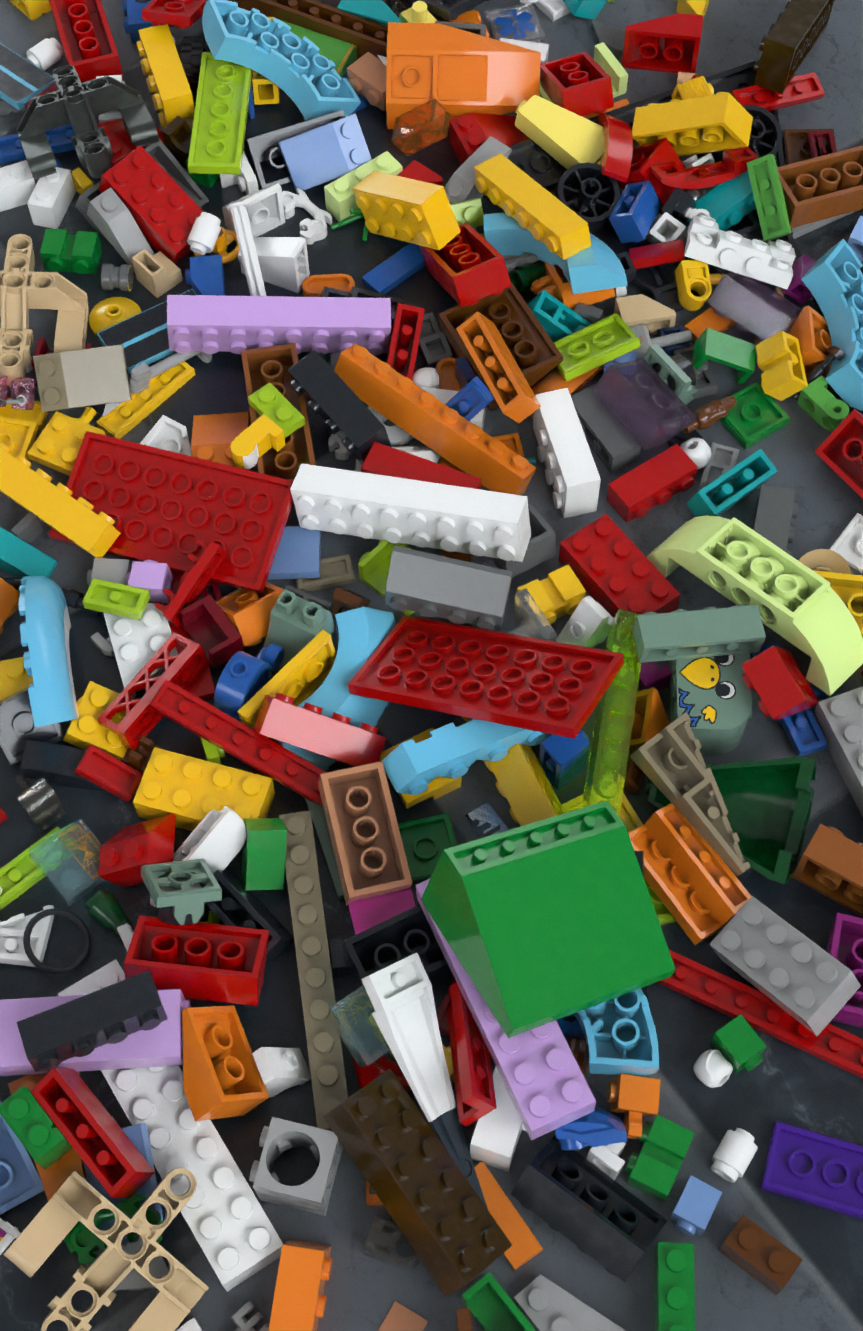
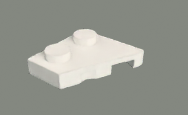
M53 905L43 907L44 910L54 908ZM40 912L28 916L22 913L12 916L7 921H0V963L35 967L25 953L23 936L29 921ZM54 915L39 920L33 927L30 935L31 949L42 963Z

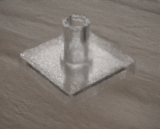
M525 588L515 594L514 623L517 627L506 633L556 642L557 634L528 590Z

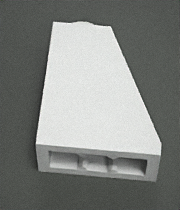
M253 237L263 281L299 293L304 279L310 275L306 239L302 237ZM239 251L238 261H240L242 274H245L241 252Z

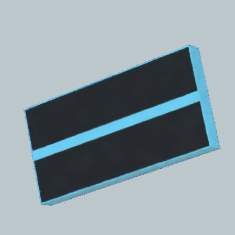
M0 43V98L16 109L21 110L25 107V103L53 84L55 80L54 77Z
M191 289V290L186 291V292H184V293H182V294H180V295H197V294H196V292H195L193 289ZM167 301L97 333L103 347L123 345L128 375L131 374V370L144 362L150 365L176 352L169 350Z

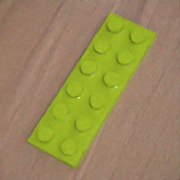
M202 52L188 171L189 173L241 175L252 69L229 61L215 60L211 52Z

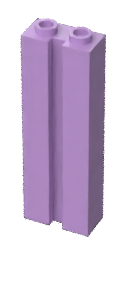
M181 989L158 990L168 1018L167 1020L162 1021L154 1029L140 1030L132 1033L119 1043H107L97 1047L86 1056L72 1057L62 1061L57 1067L74 1069L76 1072L183 1065L182 1011L185 1008L191 1007L190 1000H185ZM84 995L0 1000V1076L49 1073L51 1070L35 1072L27 1059L17 1022Z

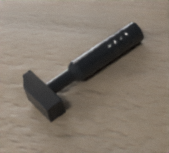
M836 346L829 347L826 350L829 356L806 375L807 384L823 375L825 369L834 359L841 361L846 354ZM801 391L792 395L797 401Z

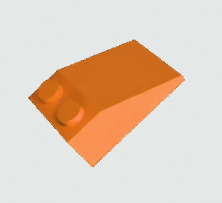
M249 412L194 415L191 456L236 467L233 462L230 446L231 442L250 426Z
M235 1006L185 1008L182 1011L183 1088L194 1120L204 1121L244 1116L268 1099L269 1094L252 1055L251 1047Z

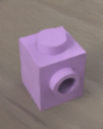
M145 560L144 562L133 561L131 572H128L126 575L125 585L149 590L151 596L149 602L169 603V597L163 591L165 589H172L174 576L167 563H158L154 560Z

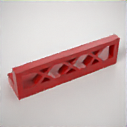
M174 632L97 719L98 723L116 733L123 745L134 751L140 744L139 739L142 735L146 737L164 716L150 708L149 704L165 679L187 690L209 664L201 645ZM177 644L185 647L179 655L170 657V652ZM165 667L166 671L161 676L151 678V674L155 669ZM146 689V693L142 698L131 700V696L136 691ZM126 711L127 715L119 724L111 721L116 713Z
M456 982L449 987L451 1005L447 1007L459 1123L468 1126L496 1109L497 1106L490 1052Z

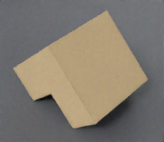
M143 249L132 257L136 279L156 298H159L183 281L181 269L161 251L152 256L147 250Z

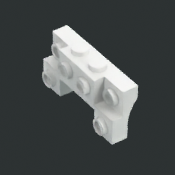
M692 216L687 230V243L684 251L686 257L788 289L794 275L792 264L796 257L794 248H792L790 243L783 240H776V242L768 240V243L757 239L749 240L736 232L719 230L718 223H715L716 220L710 216Z

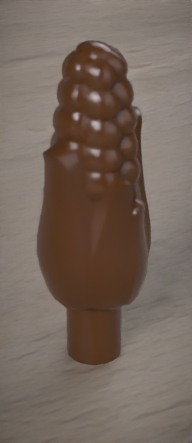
M732 395L719 400L715 398L712 402L697 408L690 416V420L681 425L682 431L685 434H689L696 429L705 430L711 427L718 420L729 415L730 409H733L737 404L736 398Z

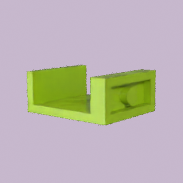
M380 540L378 546L371 552H366L360 558L358 563L359 579L385 598L393 547L395 545L411 549L406 544ZM410 610L401 611L411 617L417 613Z

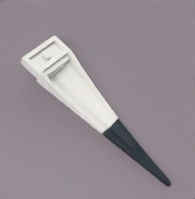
M414 953L361 980L375 1009L372 1015L432 1130L487 1208L462 1124L459 1123L458 1110L440 1036L432 985L418 953Z

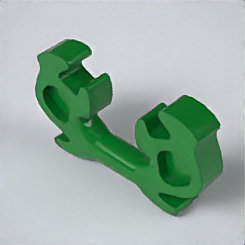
M136 1194L114 1205L127 1217L131 1218L140 1207L138 1203L145 1200L146 1196ZM148 1207L145 1215L147 1221L151 1224L160 1223L161 1214L159 1211ZM105 1208L99 1210L94 1216V1225L99 1229L103 1222L115 1219L114 1213ZM83 1224L76 1227L71 1234V1244L77 1252L78 1262L81 1264H91L98 1256L95 1254V1249L99 1247L103 1251L107 1246ZM134 1232L126 1234L129 1243L137 1242L140 1236ZM160 1235L159 1238L156 1240V1242H157L158 1244H159V1243L161 1242V1240L163 1239L161 1235Z

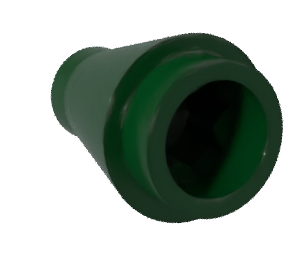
M544 261L537 264L515 267L514 271L510 273V281L517 291L527 292L531 289L534 280H539L541 277L546 276Z
M101 889L85 905L89 910L88 915L109 928L118 937L120 934L117 927L126 923L130 924V926L132 925L113 892L108 893L105 889Z

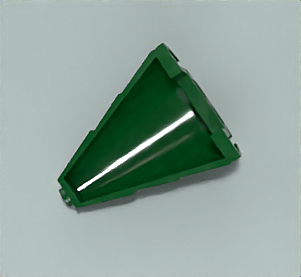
M797 756L763 761L747 760L719 765L705 763L707 768H711L728 810L727 818L733 833L737 832L740 840L738 845L745 862H749L750 867L769 880L787 884L793 874V871L789 870L790 864H797L809 823L815 792L810 783L811 780H816V759ZM648 779L646 785V795L649 796L648 801L659 809L670 804L671 802Z

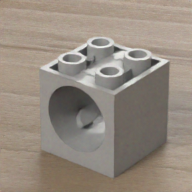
M272 1117L270 1126L263 1127L259 1141V1147H263L260 1161L254 1160L249 1181L253 1182V1188L259 1200L326 1216L343 1151L342 1143L333 1131ZM305 1147L310 1149L317 1163L319 1162L318 1169L313 1177L297 1186L281 1184L275 1171L272 1172L277 1158L290 1148Z

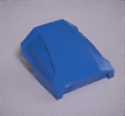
M595 1107L594 1112L554 1130L561 1150H576L588 1145L598 1147L628 1141L621 1118L599 1107Z

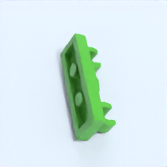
M768 154L747 162L763 240L768 242V240L771 241L792 233L774 154Z

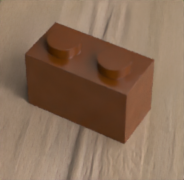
M744 1214L718 1249V1251L775 1295L784 1289L803 1260Z

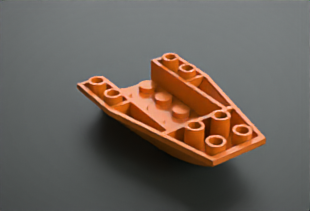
M388 22L386 64L387 129L440 130L449 127V119L472 112L497 115L515 112L522 101H528L534 95L539 96L541 52L440 23Z

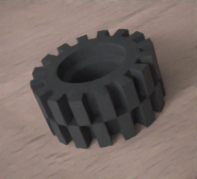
M183 36L181 46L182 66L188 83H198L202 52H208L207 42L204 36Z

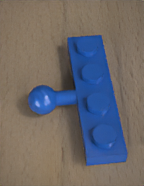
M71 123L45 131L53 155L55 153L75 150L71 140V136L75 135ZM18 134L0 137V164L26 159ZM55 158L57 167L63 168L61 162Z
M779 642L764 645L761 647L759 652L750 653V659L759 655L760 653L764 652L772 646H777L779 648H781ZM811 685L816 696L822 699L834 697L838 692L837 689L829 696L815 685ZM811 708L780 719L796 756H805L826 749L828 743Z

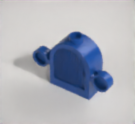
M272 643L269 647H263L257 657L243 651L235 653L226 664L218 680L214 694L215 707L241 722L237 711L273 678L272 672L281 664L285 648Z

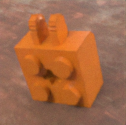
M544 262L546 276L541 277L539 280H534L531 285V290L535 295L545 290L573 311L578 302L592 305L615 297L614 288L573 294L571 285L563 274V270L558 265L552 266Z

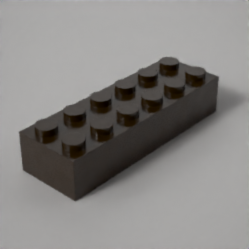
M791 0V2H787L784 12H780L776 24L772 23L768 35H764L761 40L759 50L762 51L761 58L757 59L753 69V73L756 74L755 85L783 94L826 29L835 0Z
M391 1069L385 1071L324 1116L445 1296L467 1286L512 1246Z

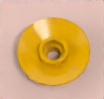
M125 297L107 298L100 301L91 310L89 325L92 332L98 337V332L129 319L142 311L138 304L131 299Z

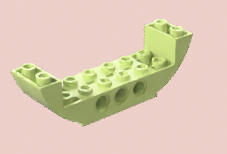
M708 515L695 517L685 522L647 556V559L665 578L681 565L736 605H758L763 624L812 658L806 679L829 696L863 664V637L861 631L844 602L830 587L831 583L735 517L731 520Z

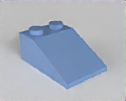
M356 114L278 142L295 190L297 188L306 190L339 178L372 160Z
M4 1093L0 1094V1104L6 1100ZM0 1115L1 1215L44 1191L33 1157Z

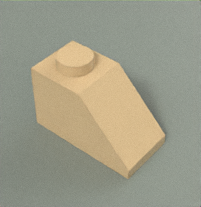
M643 294L626 295L616 298L614 314L617 313L628 326L641 323L646 325L649 336L656 335L657 329L675 326L676 312Z

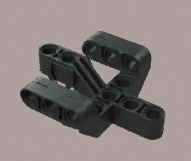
M72 65L60 66L53 71V77L58 90L34 97L16 128L34 180L57 173L55 169L57 163L45 131L71 123L75 134L71 136L73 146L80 163L85 169H88L90 176L93 178H101L106 171L112 168L111 161L113 160V151L108 136H106L104 127L98 128L94 116L118 109L125 130L129 134L130 141L135 143L136 148L140 145L143 147L159 142L155 124L139 91L108 75L81 83L76 69Z

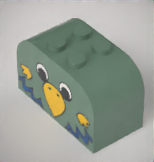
M750 653L669 660V670L672 673L669 686L670 724L686 712L691 719L689 725L695 739H699L702 746L700 749L702 755L718 756L729 753L738 746L742 739L748 718L752 716V705H756L757 691L755 689L750 690L741 675L745 673L741 665L750 660Z

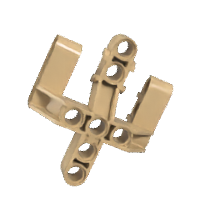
M16 234L9 238L4 270H0V380L9 387L18 386L24 382L26 368H29L30 347H32L34 334L33 330L29 329V309L58 310L54 353L85 349L89 317L87 293L58 272H34L33 243L30 236L26 234Z
M176 1168L168 1172L131 1218H128L76 1171L68 1177L3 1254L31 1278L78 1221L107 1245L88 1268L81 1264L72 1276L75 1278L74 1282L60 1298L56 1295L47 1305L51 1312L44 1319L41 1331H47L48 1325L55 1320L65 1322L68 1331H89L92 1326L88 1322L103 1304L108 1307L117 1295L113 1290L133 1268L154 1285L158 1291L144 1312L132 1321L128 1331L176 1330L203 1294L209 1289L205 1283L156 1242L196 1191L197 1182L191 1171ZM177 1174H183L189 1180V1188L183 1195H175L170 1190V1181ZM154 1203L162 1204L166 1211L164 1220L158 1224L149 1223L145 1216L147 1208ZM101 1209H109L114 1213L115 1221L109 1229L100 1230L94 1225V1216ZM134 1232L141 1236L142 1245L137 1252L132 1254L126 1253L121 1247V1241L126 1234ZM163 1256L168 1260L169 1269L165 1275L154 1277L149 1273V1264L153 1258ZM86 1290L90 1292L93 1297L90 1307L85 1310L74 1308L71 1299L77 1291Z

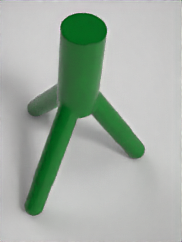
M360 208L350 209V213L355 215L331 225V230L362 217L364 218L362 210ZM364 224L362 241L364 242L367 241L369 232L366 224Z

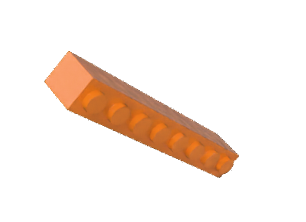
M355 343L340 353L334 372L361 401L463 472L481 478V484L489 490L514 495L524 494L537 469L526 458L517 455L501 441L485 433L478 425L466 420L456 410L449 408L436 399L433 394L426 392L414 384L411 379L404 377L391 368L388 363L379 360L369 353L366 348Z

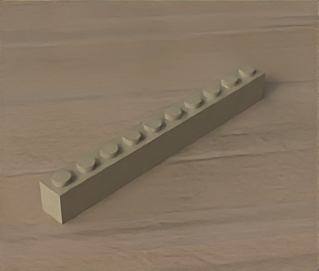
M311 811L282 814L279 815V818L283 820L287 828L285 868L317 1128L333 1131L324 1116L348 1099L349 1095L340 1027L336 1015L337 1007L332 1009L337 1004Z

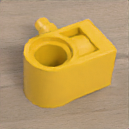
M698 260L681 261L675 270L679 302L688 311L699 310L705 304L712 293V285L728 281L727 274H709L708 264ZM691 290L697 291L700 297L694 296Z

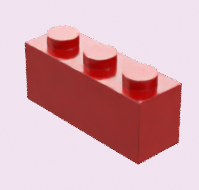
M398 303L386 363L404 377L412 380L425 309Z
M675 444L609 483L606 500L626 523L634 518L640 519L651 508L658 504L663 505L667 503L673 495L680 491L685 492L690 489L695 483L698 467L680 446Z

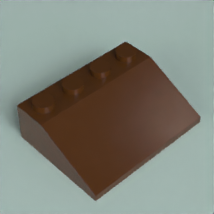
M512 282V286L504 289L502 293L484 297L475 305L463 307L457 305L438 314L440 332H444L451 351L457 359L461 357L467 358L474 373L489 391V387L456 330L457 327L477 311L495 324L530 387L563 361L562 354ZM495 399L487 405L490 411L499 408Z

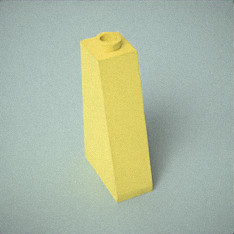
M537 95L519 104L515 111L517 116L514 125L566 169L576 164L588 162L601 165V158L605 153L603 126Z

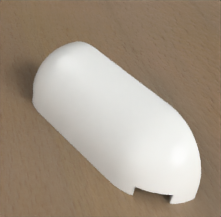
M224 806L219 812L215 809L211 810L174 853L173 862L205 859L212 873L217 869L224 870L245 843L246 827L243 820L235 811L227 806ZM150 896V904L156 907L152 897Z

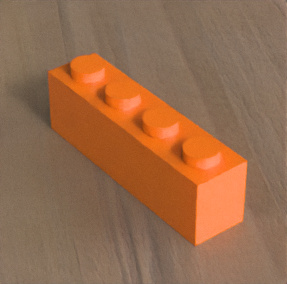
M477 311L456 328L503 414L517 423H521L541 407L497 327L491 320Z

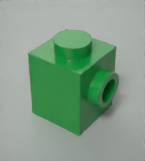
M741 1014L716 1031L711 1040L716 1050H719L725 1059L732 1064L735 1074L744 1068L749 1072L763 1061L761 1055L767 1047Z

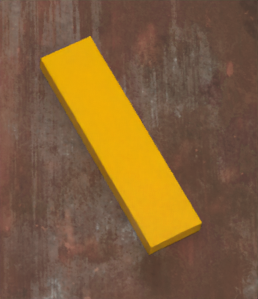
M184 361L150 379L149 388L137 394L131 393L132 400L123 401L106 416H102L97 420L98 428L104 430L110 437L121 439L195 376V369Z

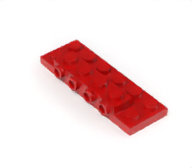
M152 0L142 9V20L151 21L153 25L168 24L169 27L175 26L179 29H187L203 15V9L207 0Z

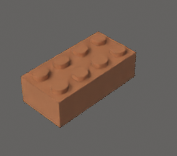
M383 762L320 774L318 787L346 906L350 902L410 889L413 883Z

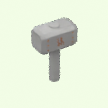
M641 323L629 326L639 338L641 347L632 350L639 353L636 370L639 369L650 345L657 343L662 348L692 341L690 330L650 339L646 325Z

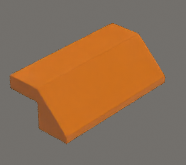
M672 803L655 811L644 825L628 833L634 851L644 852L645 880L694 945H697L726 926L752 897L724 860Z

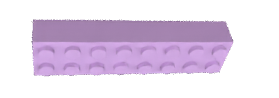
M167 295L169 350L178 353L203 351L208 354H214L218 351L241 354L242 350L296 343L297 354L315 350L319 355H324L327 353H341L356 343L366 348L374 356L381 355L382 353H388L391 333L390 298Z
M430 879L416 884L417 900L530 1139L534 1140L594 1112L596 1100L557 1021L555 1020L508 1038L421 901Z

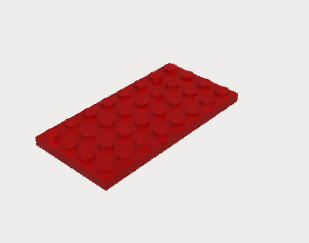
M86 431L66 487L73 492L71 497L75 500L82 497L94 506L92 509L94 513L98 515L102 511L115 520L112 526L121 534L106 552L107 554L139 562L154 560L158 563H167L170 570L185 573L188 570L190 571L193 565H196L188 558V553L199 556L203 552V549L195 542L202 540L208 546L213 541L221 546L226 556L210 580L262 594L293 504L290 488L294 481ZM51 527L48 535L51 539L76 545Z
M404 615L350 680L348 689L350 694L575 739L624 664L623 653Z

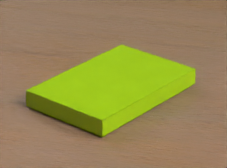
M615 313L554 342L563 356V361L555 368L567 382L641 347L640 340L623 319Z

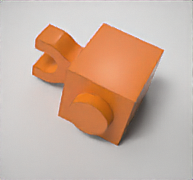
M619 1074L613 1077L612 1082L609 1081L606 1100L610 1102V1112L625 1114L623 1124L627 1138L637 1139V1137H642V1117H652L658 1114L661 1079Z

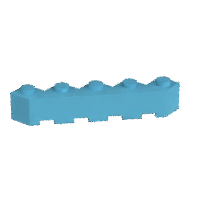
M469 718V722L455 727L452 722L430 731V738L415 743L413 739L401 743L382 762L384 770L397 793L419 795L427 790L428 784L437 776L453 779L459 778L467 773L468 767L476 760L500 761L506 757L508 750L516 743L535 746L544 741L548 733Z

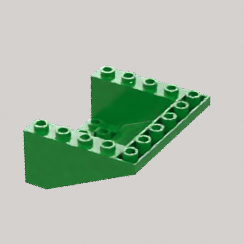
M608 801L444 849L421 898L422 903L508 1038L667 979L676 970L626 826Z

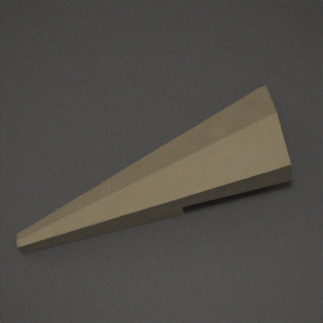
M685 712L629 757L736 875L739 876L750 868V864L745 862L738 845L739 837L737 832L733 833L727 818L728 810L711 768L706 767L700 752L702 746L699 739H695L689 725L691 719Z

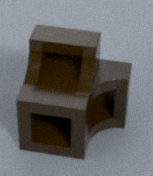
M177 116L162 130V136L166 148L179 164L187 170L186 160L189 158L193 120L189 117L184 119Z

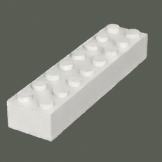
M302 463L290 488L299 525L301 528L308 530L333 532L338 535H352L364 539L387 540L391 543H403L422 548L429 547L448 552H461L475 556L523 562L531 538L527 496Z

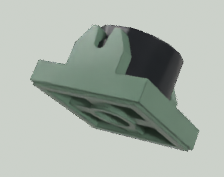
M657 343L649 346L631 383L635 391L644 398L660 417L671 409L675 410L682 405H687L693 400L694 397L692 395L698 391L695 387L696 374L689 360L681 355L669 357Z
M205 859L141 866V877L156 905V916L167 924H196L204 916L205 902L222 900V889Z

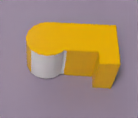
M263 414L231 442L230 447L235 466L245 470L250 469L256 465L258 458L269 449L273 448L278 452L286 445L284 430Z

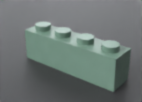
M737 604L728 608L706 607L702 610L694 611L678 609L671 613L660 614L647 612L637 615L632 630L639 663L755 653L760 651L766 639L758 605L747 606L745 604Z

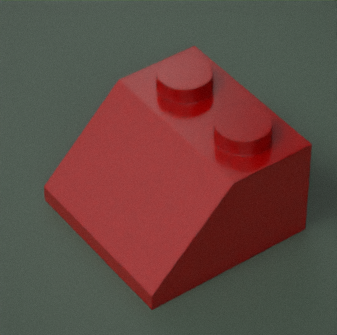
M171 813L122 828L100 846L98 877L125 888L144 882L141 877V866L173 862L176 815Z

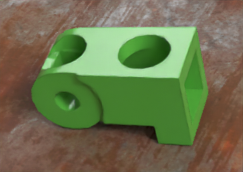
M821 375L808 384L807 388L801 390L797 404L824 429L833 432L848 416L850 410L844 401L836 399L827 390L829 383Z

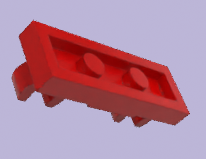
M202 540L195 542L203 549V552L199 556L188 553V558L196 565H193L191 570L186 571L181 577L179 591L175 595L171 590L165 589L163 593L170 598L169 604L162 606L160 603H155V607L163 613V616L178 628L181 625L179 612L196 602L226 556L221 546L213 541L208 546Z

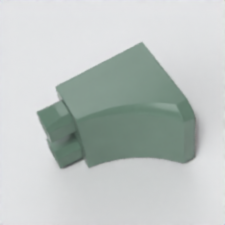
M287 589L283 590L270 612L269 628L263 646L269 647L270 644L274 643L285 648L281 664L276 670H273L275 673H278L322 630L331 635L334 647L337 644L332 613L322 608L319 604L296 596L295 593Z

